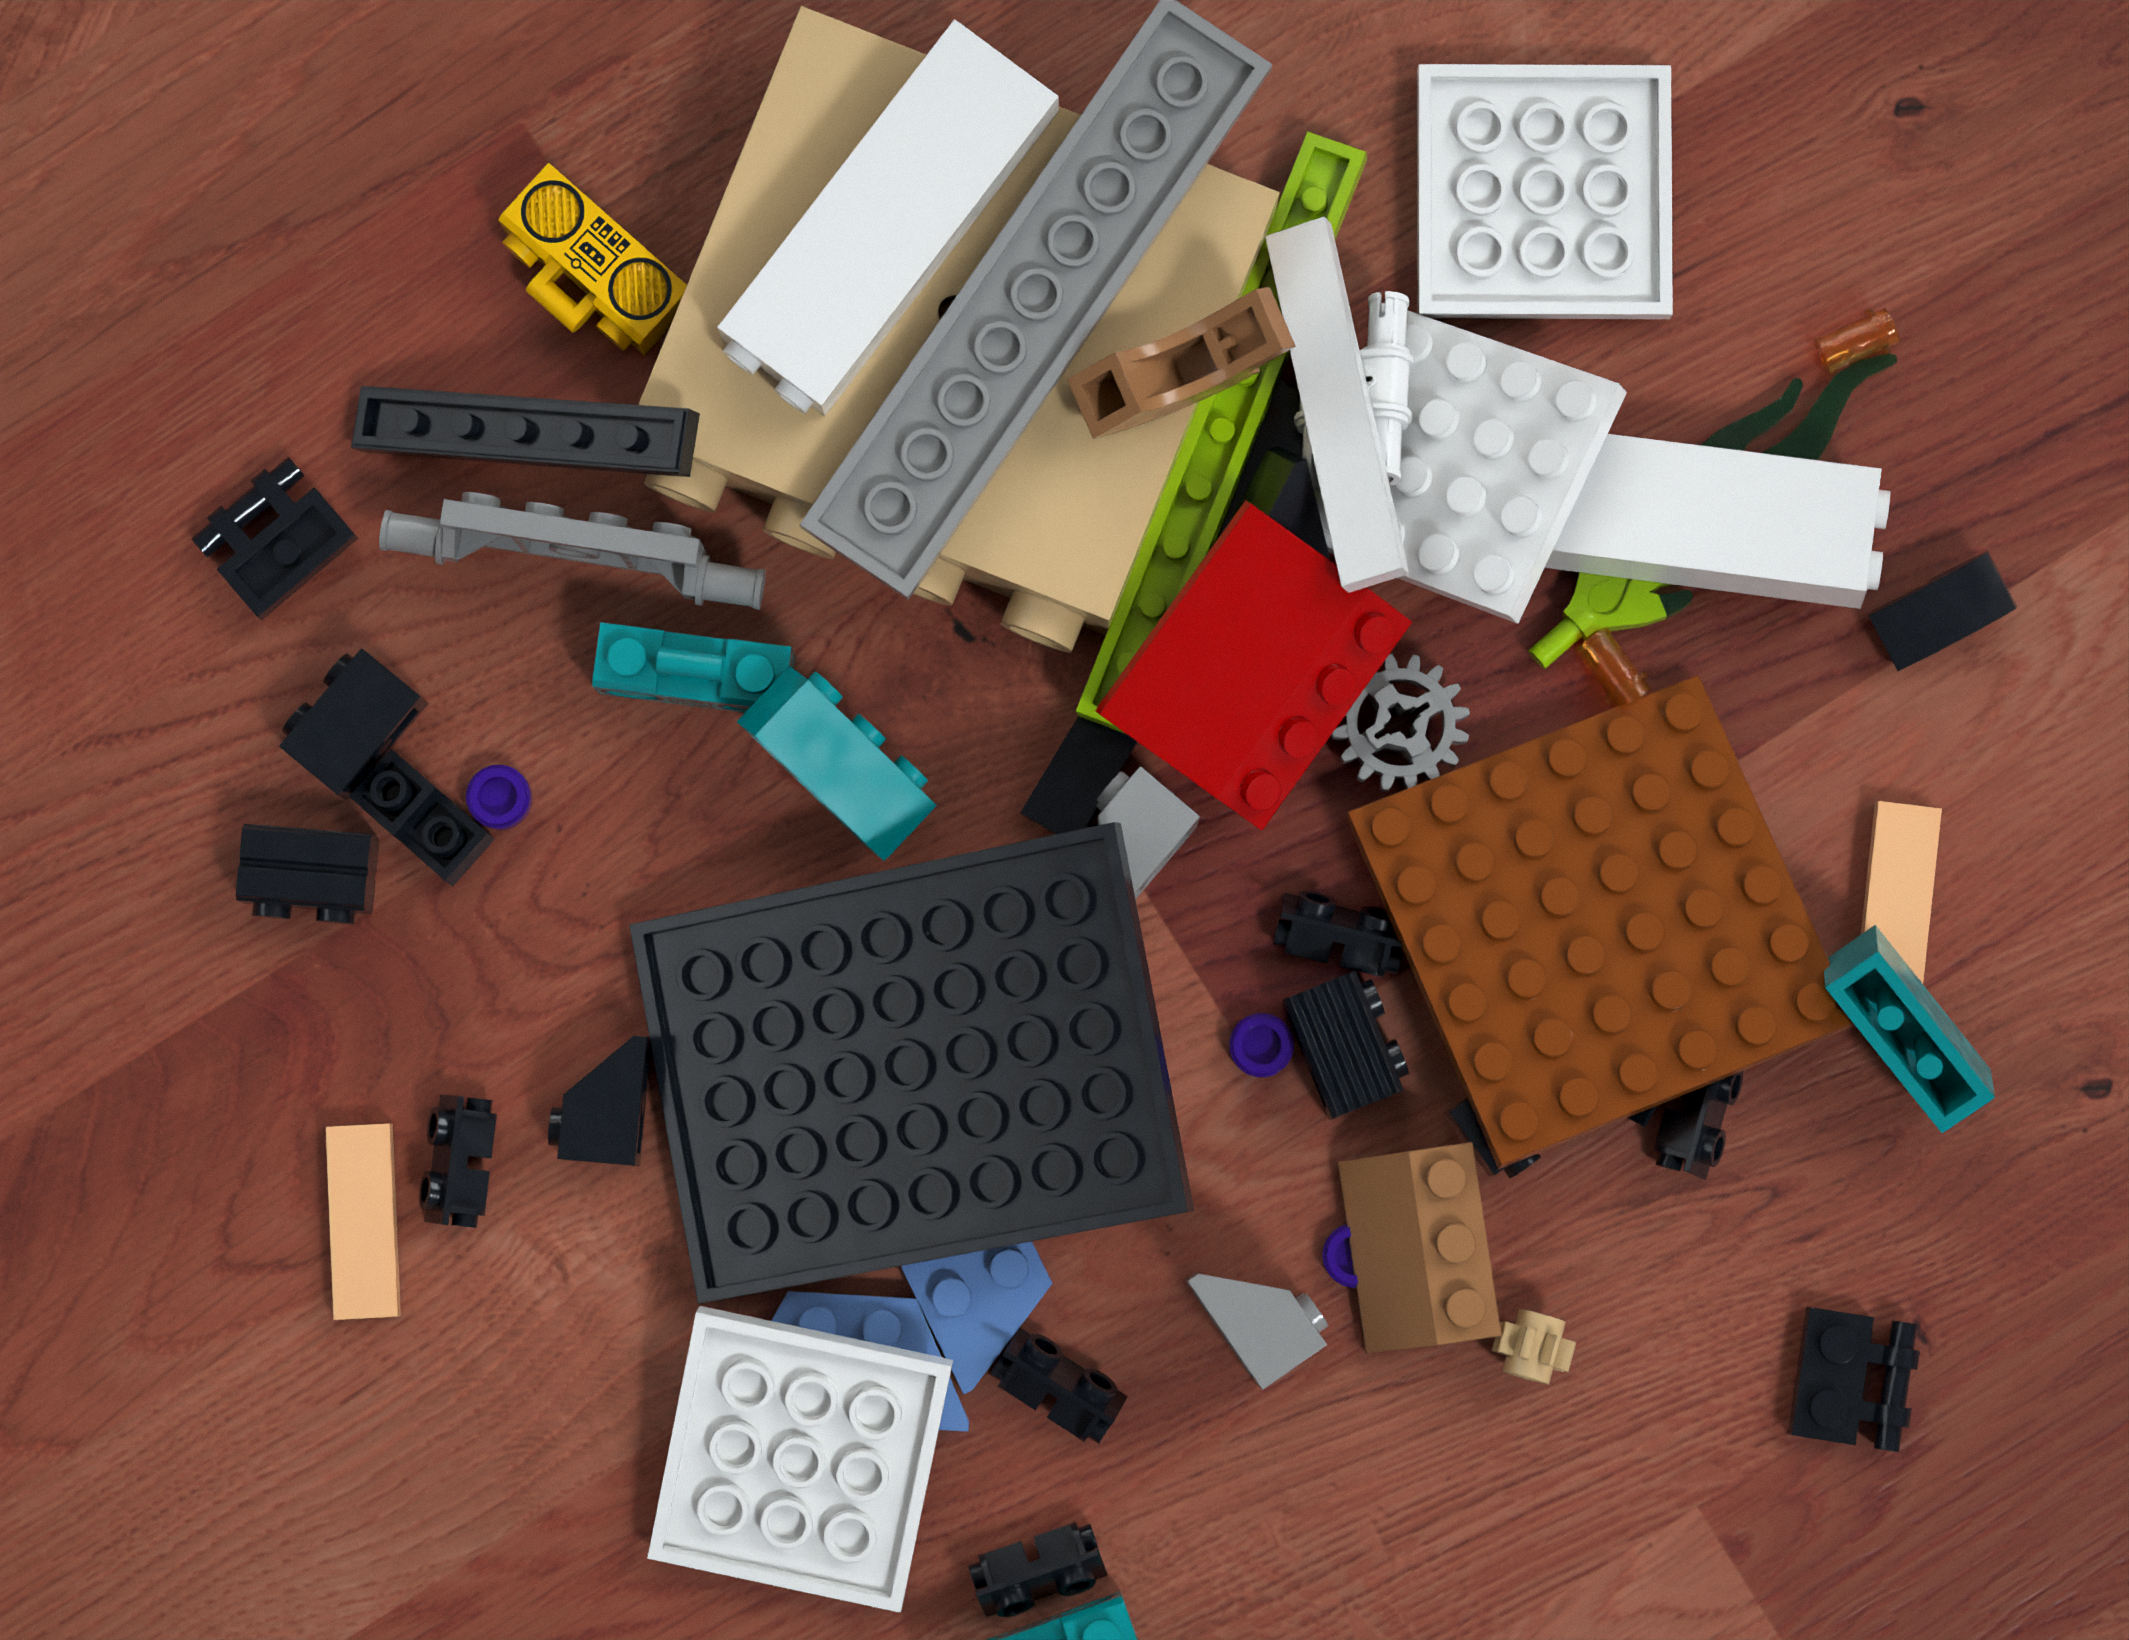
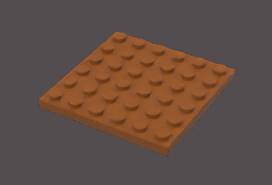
M1699 675L1349 811L1346 820L1395 933L1402 944V949L1498 1169L1829 1037L1854 1025L1825 988L1824 970L1831 965Z

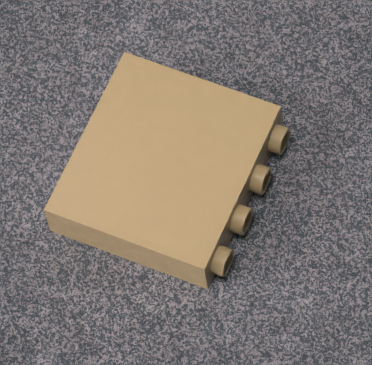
M801 6L638 404L689 408L700 413L690 477L647 474L644 484L668 498L711 513L716 511L725 486L772 504L762 529L763 532L802 551L819 557L834 559L836 552L801 529L799 524L1081 115L1059 106V112L826 416L822 415L812 406L803 414L774 391L779 384L777 380L761 368H758L754 375L747 373L722 352L727 343L722 340L717 327L927 55ZM1209 164L1206 165L913 593L914 595L939 604L952 606L962 580L1010 598L1000 624L1011 632L1041 645L1071 653L1081 627L1106 636L1199 402L1137 427L1093 439L1067 379L1114 352L1136 348L1169 336L1195 324L1241 298L1276 212L1280 192Z

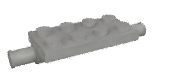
M463 492L461 501L444 499L440 519L406 515L385 510L379 536V548L381 550H393L435 557V562L439 565H444L445 561L458 563L465 556L486 547L663 575L685 599L695 600V605L700 606L703 605L704 600L749 606L760 610L763 600L766 569L759 568V570L710 562V555L707 554L700 539L691 536L692 529L678 524L654 522L652 531H645L627 526L628 519L622 516L590 512L588 521L575 520L564 516V508L538 502H526L524 512L500 506L501 499L498 497L475 492Z

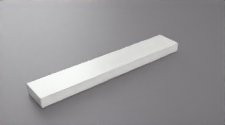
M1324 216L1267 235L1265 238L1282 316L1296 346L1290 349L1340 583L1341 587L1350 593L1408 575L1409 571L1331 223Z

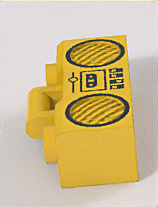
M548 163L498 219L504 232L508 234L502 241V244L528 268H531L536 261L544 266L528 284L525 291L572 333L580 329L596 311L602 318L596 324V327L605 337L622 351H625L632 344L645 356L670 328L687 284ZM562 273L587 294L579 304L554 283Z

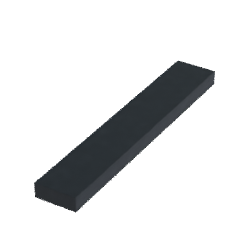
M361 386L351 448L366 453L690 477L700 413L689 408Z

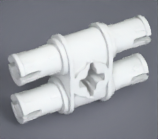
M1385 291V303H1381L1382 295L1380 292L1373 293L1368 297L1367 346L1360 350L1389 485H1395L1402 478L1400 471L1402 431L1406 430L1412 421V412L1408 409L1409 371L1413 369L1415 360L1411 350L1406 348L1409 298L1402 293ZM1300 399V410L1294 416V423L1298 432L1303 434L1302 457L1307 459L1313 489L1320 491Z

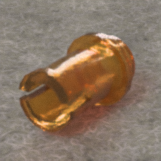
M1871 307L1864 310L1863 318L1826 335L1814 338L1815 347L1821 349L1818 351V355L1829 375H1833L1838 370L1875 353L1881 352L1882 355L1886 356L1891 353V346L1900 343L1897 328L1887 309L1883 308L1874 312Z
M1604 628L1586 640L1574 652L1578 657L1582 658L1608 694L1604 700L1606 704L1611 705L1614 703L1616 707L1620 706L1624 709L1636 699L1646 696L1652 690L1645 681L1649 675L1646 671L1638 672L1611 635L1610 629Z

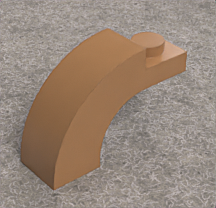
M1270 287L1251 291L1215 313L1176 333L1136 348L1114 352L1070 377L1067 381L1091 436L1095 439L1151 422L1211 397L1260 372L1258 367L1296 346Z

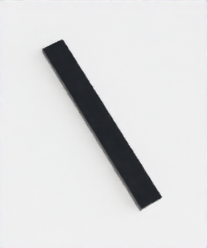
M1282 380L1278 383L1217 539L1230 523L1268 449L1280 446L1302 457L1303 434L1298 432L1294 423V416L1300 410L1299 390ZM1078 716L1020 814L1054 835L1087 828L1098 810V797L1122 770L1138 742L1125 733Z

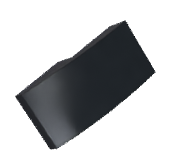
M1986 551L1931 578L1927 584L1872 610L1869 618L1897 671H1900L2015 610L2017 605L1990 553Z
M392 749L349 796L452 887L495 840Z

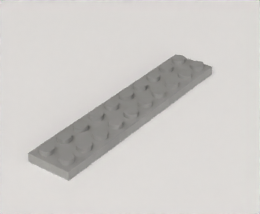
M1160 0L799 524L801 529L909 601L1271 72L1273 64L1178 1Z

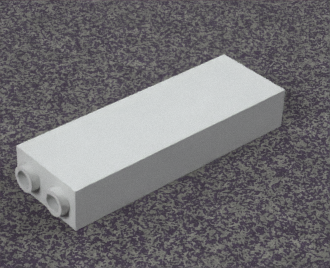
M954 19L717 328L720 336L727 343L722 352L747 373L754 375L757 369L761 368L777 380L779 384L774 391L801 413L805 414L812 406L822 415L826 416L1059 112V96Z
M1607 434L1545 568L1861 609L1867 589L1878 590L1883 552L1872 551L1874 528H1886L1891 492L1879 490L1881 468Z

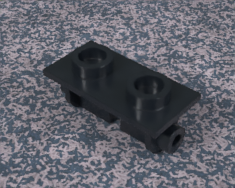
M1301 891L1298 896L1284 893L1281 918L1291 920V922L1278 920L1273 944L1283 946L1285 954L1327 963L1332 943L1337 942L1345 944L1340 967L1381 978L1384 977L1385 972L1397 975L1403 950L1393 948L1392 946L1403 947L1385 909L1364 906L1361 908V911L1337 906L1336 901L1332 897L1314 891Z
M1743 1071L1677 1097L1678 1099L1691 1102L1688 1113L1665 1107L1657 1139L1653 1147V1151L1658 1153L1655 1165L1680 1172L1683 1160H1685L1686 1163L1683 1171L1700 1179H1707L1710 1166L1716 1167L1722 1157L1726 1134L1721 1129L1727 1104L1732 1106L1738 1099L1743 1082Z
M440 1095L439 1107L432 1108L427 1125L428 1143L434 1145L431 1171L424 1172L419 1189L421 1209H426L424 1222L448 1225L450 1212H452L451 1225L477 1228L478 1215L485 1216L490 1171L467 1169L468 1156L492 1158L497 1114L491 1113L493 1100L467 1097L466 1110H463L464 1096Z
M1022 1328L1018 1329L990 1375L1001 1381L997 1387L1035 1411L1047 1392L1056 1397L1058 1400L1046 1418L1083 1442L1090 1438L1099 1444L1109 1427L1114 1423L1128 1397L1118 1391L1116 1384L1104 1373L1095 1369H1084L1065 1357L1061 1348L1051 1339L1040 1334H1030Z
M1073 1522L1034 1536L1041 1559L1028 1562L1021 1541L978 1555L980 1562L968 1565L977 1590L975 1591L977 1599L985 1616L988 1617L994 1614L1000 1617L1015 1616L1032 1608L1035 1600L1058 1592L1061 1596L1080 1594L1092 1588L1096 1583V1579L1107 1576L1108 1574L1091 1524L1078 1528L1077 1523Z

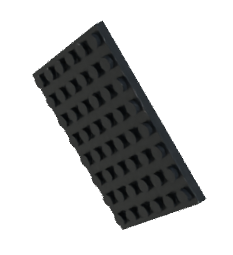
M1121 823L1102 824L629 924L698 1304L1194 1211Z

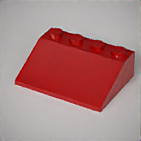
M1245 500L1097 706L1095 712L1262 831L1404 635L1412 621L1367 587L1348 593L1341 587L1336 564Z

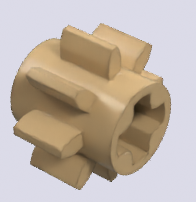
M1519 1309L1515 1324L1505 1321L1500 1322L1502 1336L1495 1337L1492 1352L1506 1355L1502 1372L1546 1385L1550 1383L1553 1369L1569 1372L1577 1342L1562 1338L1566 1322L1524 1309Z

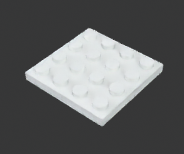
M1419 64L1417 68V314L1429 318L1670 319L1673 315L1671 65Z
M1407 310L1406 348L1411 350L1415 360L1413 369L1409 371L1408 409L1412 412V421L1407 429L1402 431L1401 481L1395 485H1390L1409 571L1408 575L1398 577V579L1518 624L1627 392L1619 383ZM1315 490L1314 493L1328 552L1334 554L1321 491Z
M699 1306L695 1314L647 1559L901 1613L953 1360Z

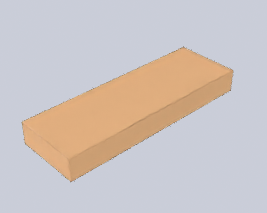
M1877 801L1874 805L1861 934L1876 925L1923 983L1942 808Z
M393 1124L326 1127L333 1320L401 1316Z

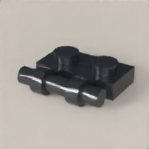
M289 457L270 473L263 469L250 480L254 485L227 509L222 505L206 517L210 523L191 538L207 558L226 542L232 547L236 553L217 570L260 620L268 616L359 539L315 487L296 503L290 498L286 491L305 475ZM271 505L280 516L251 540L242 528Z
M1806 1307L1788 1434L1856 1445L1859 1420L1877 1423L1874 1442L1875 1449L1899 1452L1903 1427L1909 1428L1912 1408H1906L1911 1369L1918 1370L1920 1351L1914 1350L1917 1324L1892 1320L1889 1345L1870 1343L1874 1317ZM1868 1362L1886 1365L1880 1403L1862 1400Z

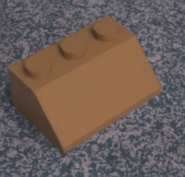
M1473 1142L1337 1162L1345 1220L1351 1232V1237H1348L1353 1273L1357 1275L1358 1279L1356 1295L1365 1353L1435 1346L1502 1336Z

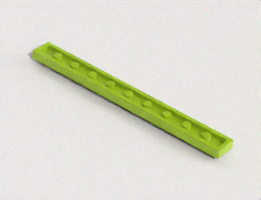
M1307 131L1266 236L1325 216L1332 225L1336 240L1367 162V152ZM1265 238L1242 297L1255 289L1270 287L1281 311ZM1290 350L1258 367L1260 372L1199 402L1076 709L1079 717L1125 733L1095 712V709L1215 544L1290 356Z

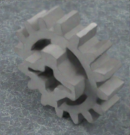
M1393 654L1388 655L1383 663V671L1375 673L1343 718L1345 719V725L1336 728L1331 735L1332 740L1348 742L1349 748L1339 758L1342 764L1350 763L1356 759L1362 764L1357 776L1358 781L1362 783L1372 773L1381 776V792L1387 793L1394 779H1402L1406 790L1417 785V776L1423 775L1427 781L1439 777L1440 774L1436 767L1437 763L1440 762L1452 768L1458 763V757L1449 747L1451 744L1462 745L1467 743L1469 734L1456 729L1455 723L1464 720L1470 713L1469 708L1453 707L1451 700L1461 690L1458 683L1442 688L1438 683L1444 669L1443 667L1437 665L1426 675L1419 671L1420 656L1413 655L1406 668H1398ZM1390 683L1412 684L1421 688L1426 693L1418 698L1399 694L1393 684L1390 685ZM1368 697L1369 703L1375 711L1373 724L1359 735L1357 724L1358 712L1363 700ZM1394 709L1399 716H1404L1408 713L1412 715L1421 709L1424 710L1418 715L1409 729L1411 738L1406 739L1401 732H1396L1392 735L1387 733L1379 739L1375 737L1382 733L1390 721V710ZM1441 714V738L1436 749L1432 751L1430 748L1431 744L1425 736L1428 721ZM1381 750L1402 754L1410 765H1391L1377 759L1373 755Z

